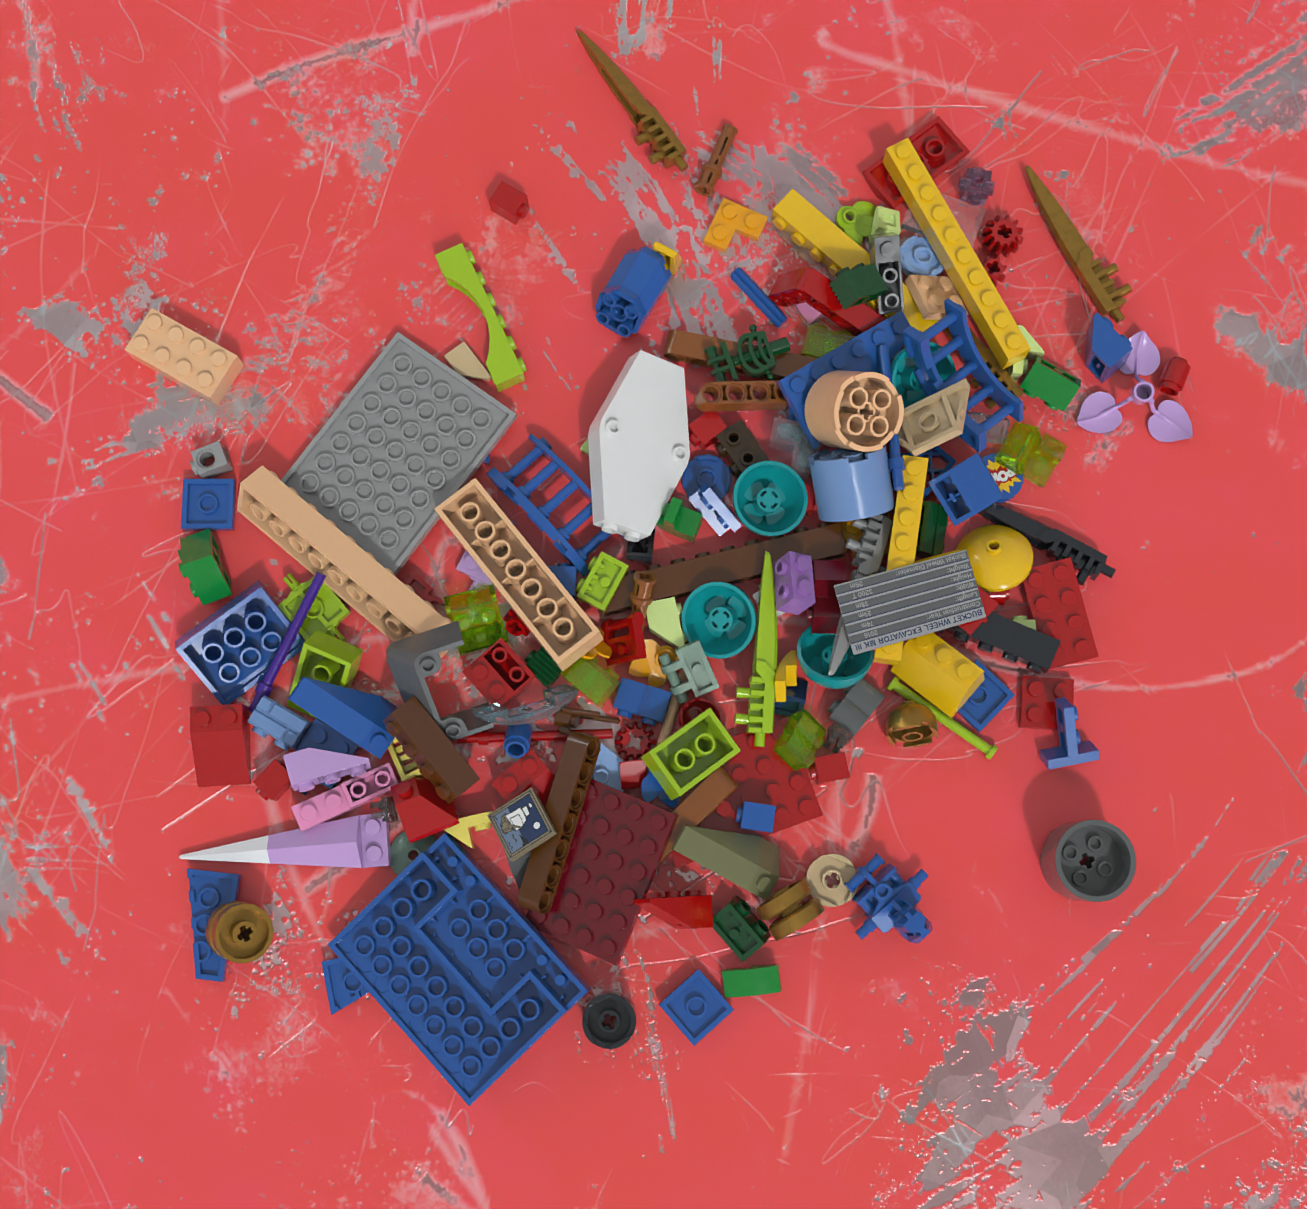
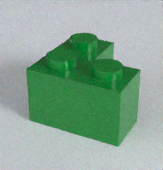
M210 528L181 538V549L178 550L181 563L178 565L184 578L188 577L191 582L189 586L195 598L199 597L202 604L206 605L232 595L231 580L221 562L220 548Z

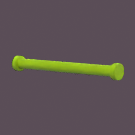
M893 677L886 689L889 691L894 690L908 701H915L928 707L938 722L985 753L987 759L990 760L998 749L996 745L993 744L991 746L900 683L898 677Z

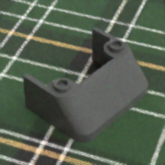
M459 621L392 642L386 649L387 662L403 702L405 703L415 696L449 740H457L494 727L488 702L440 718L424 678L439 671L441 667L439 652L464 645Z

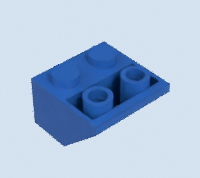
M1097 312L1093 316L1087 331L1085 366L1101 383H1104L1125 365L1133 348L1129 339L1123 334L1119 335L1115 331L1112 322Z
M978 452L928 482L954 526L1004 497Z

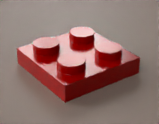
M1021 676L1019 728L1058 730L1055 699L1065 697L1073 705L1074 679Z

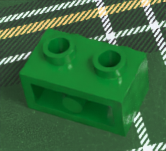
M1037 355L1023 377L1020 387L1023 388L1022 391L1029 397L1036 398L1037 396L1044 400V404L1055 411L1059 409L1064 412L1080 388L1081 380Z

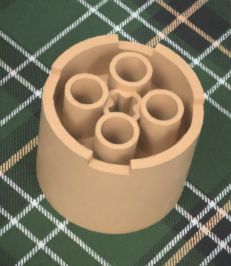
M832 371L821 376L809 390L805 401V420L809 431L815 439L826 446L873 452L882 449L894 434H898L904 416L902 396L897 393L894 385L889 381L890 379L880 373Z

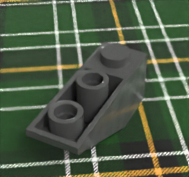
M894 232L868 235L870 263L875 264L888 287V290L876 299L878 313L886 314L904 311L899 235Z

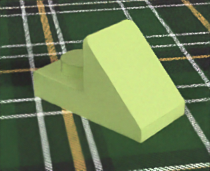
M1018 325L1031 349L1025 359L1008 367V373L1015 382L1019 380L1022 374L1026 373L1028 359L1035 360L1037 355L1042 358L1045 354L1039 344L1021 325Z

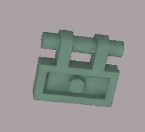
M699 639L676 648L675 652L679 658L677 660L671 661L668 653L658 657L662 664L660 667L663 675L667 676L671 684L669 689L672 695L676 696L679 704L688 700L685 693L687 690L692 689L697 698L720 688ZM683 668L688 680L681 682L676 670Z

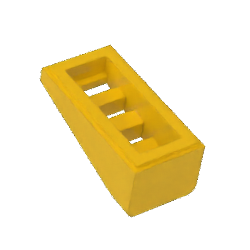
M655 241L653 250L664 257L666 270L669 269L671 274L675 275L682 263L681 256L675 250Z

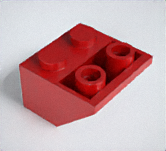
M502 638L496 641L462 671L498 713L514 701L536 677Z

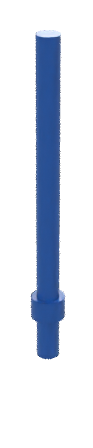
M880 345L878 352L881 374L888 377L892 383L888 345ZM894 434L889 440L890 459L888 464L889 471L892 472L894 490L900 491L904 489L903 470L905 465L904 458L901 457L899 436Z

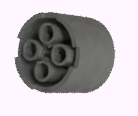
M1101 820L1070 822L1057 827L1048 835L1049 837L1044 843L1042 854H1040V867L1044 879L1055 892L1076 901L1102 902L1119 896L1130 885L1136 870V855L1129 838L1115 825ZM1083 857H1087L1088 861L1084 865H1080L1079 861Z

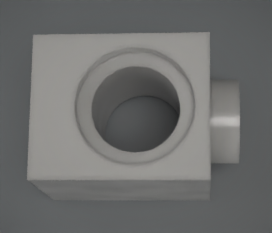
M220 441L191 451L193 460L190 461L192 470L195 475L199 474L203 479H211L234 470L226 447ZM210 457H215L214 463L206 467V460Z

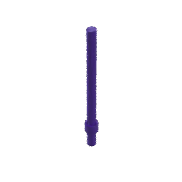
M317 571L263 681L260 680L255 689L257 693L248 709L249 711L253 712L264 695L270 696L274 688L272 684L326 578L325 574Z

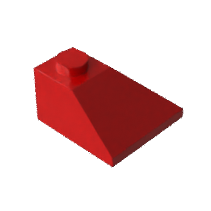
M413 777L390 787L395 807L410 843L460 823L454 801L448 804L446 800L441 799L430 780Z

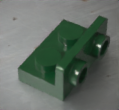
M737 895L713 916V929L742 962L763 946L771 937L767 925L762 920H758L751 912L749 904Z

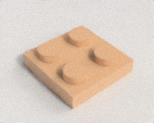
M909 275L905 280L923 319L940 320L946 316L944 300L947 298L966 309L949 276Z

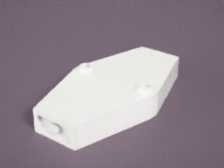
M642 350L628 358L590 425L588 433L593 525L601 527L602 531L606 533L623 535L626 540L631 542H638L650 536L662 514L665 504L668 503L685 471L690 457L684 368Z

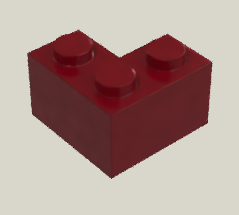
M814 560L812 570L816 603L806 609V623H811V633L836 634L841 610L834 585L846 582L845 561Z

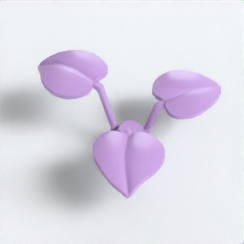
M1140 331L1129 338L1133 349L1125 365L1119 369L1123 374H1134V378L1138 382L1131 389L1130 397L1115 405V399L1109 393H1092L1082 403L1076 422L1081 428L1089 432L1107 433L1116 429L1122 422V415L1118 408L1131 401L1138 405L1149 403L1150 410L1154 415L1148 419L1147 427L1154 439L1160 442L1190 439L1193 436V430L1185 409L1179 403L1172 400L1162 401L1158 408L1155 409L1153 399L1154 387L1151 383L1139 377V375H1151L1160 364V354L1157 347L1145 331Z

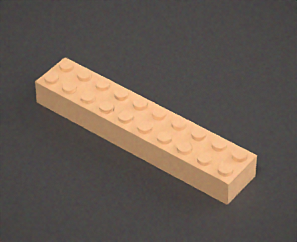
M262 465L240 483L237 511L314 576L317 571L325 574L326 578L323 583L391 641L395 642L452 623L450 619L440 615L430 602L424 601L415 594L412 587L403 584L396 578L390 569L384 568L378 563L370 552H365L359 547L351 536L341 532L332 520L322 516L313 504L304 501L295 489L285 485L273 471H269ZM449 650L439 652L440 658L444 657Z

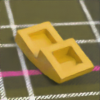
M791 650L786 654L777 668L775 675V702H786V686H797V650Z

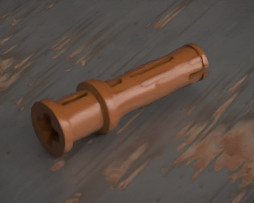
M724 124L709 161L702 165V174L698 182L694 183V190L702 196L712 197L715 193V184L722 177V165L738 132L737 128L733 125ZM723 143H725V144H724V147H723V149H722V151H721V154L719 155V152H720V150H721V147H722Z
M637 571L633 576L635 581L634 591L630 594L632 602L631 613H642L645 621L647 608L653 601L651 593L657 577L648 571Z

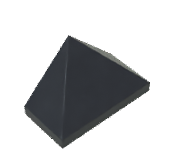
M653 529L650 536L638 542L628 541L626 559L645 566L652 565L655 529Z

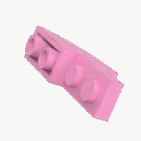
M386 763L365 774L345 781L340 786L291 807V810L301 832L389 793L391 791L390 787L398 784V781L390 763Z

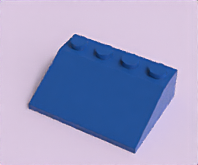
M258 580L175 641V650L222 705H229L259 683L260 680L264 679L291 622L278 607L275 599ZM299 632L283 664L302 651L305 640Z

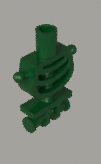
M751 324L749 326L751 333L743 334L738 340L737 356H730L725 341L720 342L721 356L717 355L716 346L704 349V353L707 354L709 359L707 361L708 367H714V370L711 371V376L715 377L716 382L728 381L725 374L729 373L731 381H738L734 366L740 365L744 373L749 377L758 378L766 374L767 379L772 381L775 376L771 371L776 366L774 356L790 351L788 339L783 337L768 342L765 332H756L757 326ZM756 341V349L753 350L752 342ZM748 342L747 352L742 353V345ZM748 362H751L752 366H753L755 369H753V368H751L750 366H748L747 363H748ZM725 363L726 366L719 367V364Z

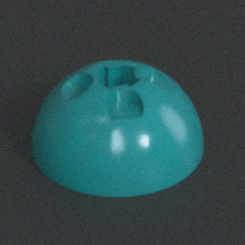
M929 342L931 354L942 347L936 343ZM903 348L893 358L890 366L892 384L897 393L902 396L904 408L927 396L913 370L917 368L913 357L908 358L906 348ZM950 354L935 364L942 381L956 372Z
M777 461L755 463L745 469L735 483L733 490L734 511L740 522L756 534L762 536L785 534L793 530L802 521L807 510L808 495L803 480L791 467Z
M711 582L701 585L689 595L683 606L681 621L683 632L689 643L699 639L706 656L723 659L735 656L748 646L755 634L757 615L751 599L743 590L726 582Z
M810 626L801 634L798 640L797 658L802 671L811 681L825 688L842 689L856 684L868 673L874 660V649L854 655L850 644L835 674L828 675L835 634L811 633Z

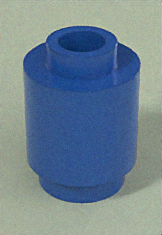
M514 720L507 725L503 746L510 757L520 758L529 751L532 736V727L529 723L523 720Z

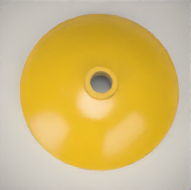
M1004 525L978 527L966 534L956 549L961 551L967 550L976 584L983 591L999 592L1011 589L1026 579L1033 566V550L1027 538L1019 531Z

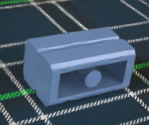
M265 695L261 698L256 709L248 719V723L254 726L252 728L253 732L264 738L269 734L276 739L274 744L286 751L289 747L296 750L312 725V722Z

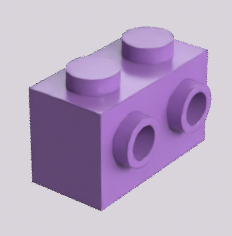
M789 551L773 563L776 611L799 615L816 603L810 555Z

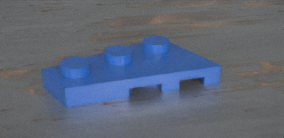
M340 958L322 962L331 1015L369 993Z

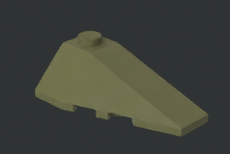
M684 825L671 848L766 901L779 879V847L758 835Z

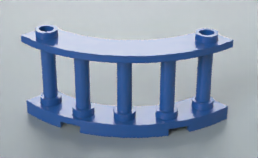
M947 298L944 300L946 316L924 332L918 331L911 325L903 330L904 344L908 358L913 357L917 367L913 370L927 397L961 381L972 373L982 388L968 398L966 412L987 396H990L1001 407L980 424L975 422L966 413L963 434L959 435V437L980 453L987 448L986 432L1008 415L1018 422L1023 420V402L1001 384L984 362L973 341L968 326L966 309ZM949 326L953 339L931 354L929 340ZM958 349L965 365L942 381L935 364Z
M530 434L528 438L535 447L508 472L504 471L501 474L493 467L487 475L497 488L516 506L520 505L527 513V517L541 532L544 531L552 539L553 545L569 564L576 566L577 572L584 577L590 572L588 565L585 563L588 560L587 556L611 534L601 529L581 549L577 548L574 550L568 543L569 535L592 515L591 490L551 451V445L543 437L538 439ZM541 455L550 461L523 487L520 485L517 488L513 485L514 479ZM559 469L570 482L547 503L536 508L529 500L530 494ZM578 488L590 503L563 528L559 527L556 529L548 520L549 514Z

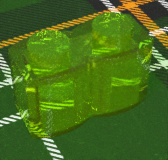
M806 709L798 711L787 721L783 733L774 746V751L795 771L801 768L806 769L814 762L816 749L824 743L823 737L826 729Z

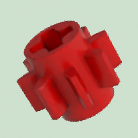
M986 256L984 263L981 262L996 287L998 281H1004L1006 276L1002 273L1007 268V265L1001 264L1000 257L990 259L989 256Z
M510 608L503 617V620L507 622L506 630L514 636L523 634L527 637L530 633L529 629L514 610Z

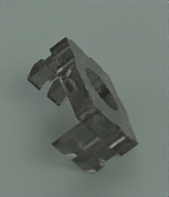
M832 724L826 730L825 736H827L823 747L829 749L831 743L834 744L836 741L832 752L838 753L840 748L843 749L844 746L850 743L853 734Z
M392 796L383 797L381 801L370 802V809H382V812L371 813V819L382 818V822L386 823L398 821V812Z

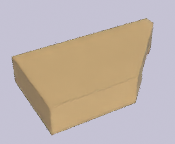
M462 342L444 355L453 370L464 378L483 379L484 381L492 380L490 374L465 342Z

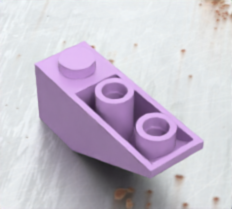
M306 748L283 755L291 786L294 791L299 790V792L312 790L315 788L314 785L323 782L325 784L336 783L341 780L340 777L350 774L352 777L365 774L367 769L371 768L368 758L314 748Z

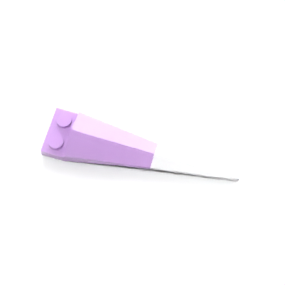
M389 814L357 815L321 823L303 832L299 828L180 855L179 858L351 868L391 866Z

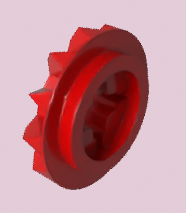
M634 721L624 724L615 736L616 751L625 761L642 759L641 756L656 746L653 731L641 722ZM630 732L636 738L645 736L640 742L641 752L634 746L625 748L631 742Z

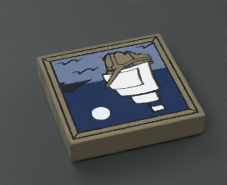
M532 787L487 815L509 860L513 862L558 834L535 789Z

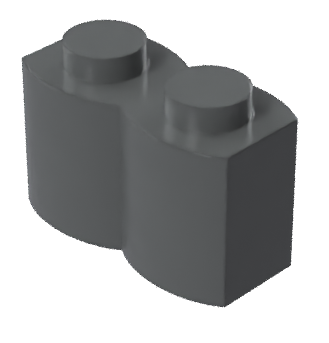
M863 678L856 684L846 687L843 690L847 694L841 702L836 699L827 710L831 714L828 720L851 739L885 698L881 692Z

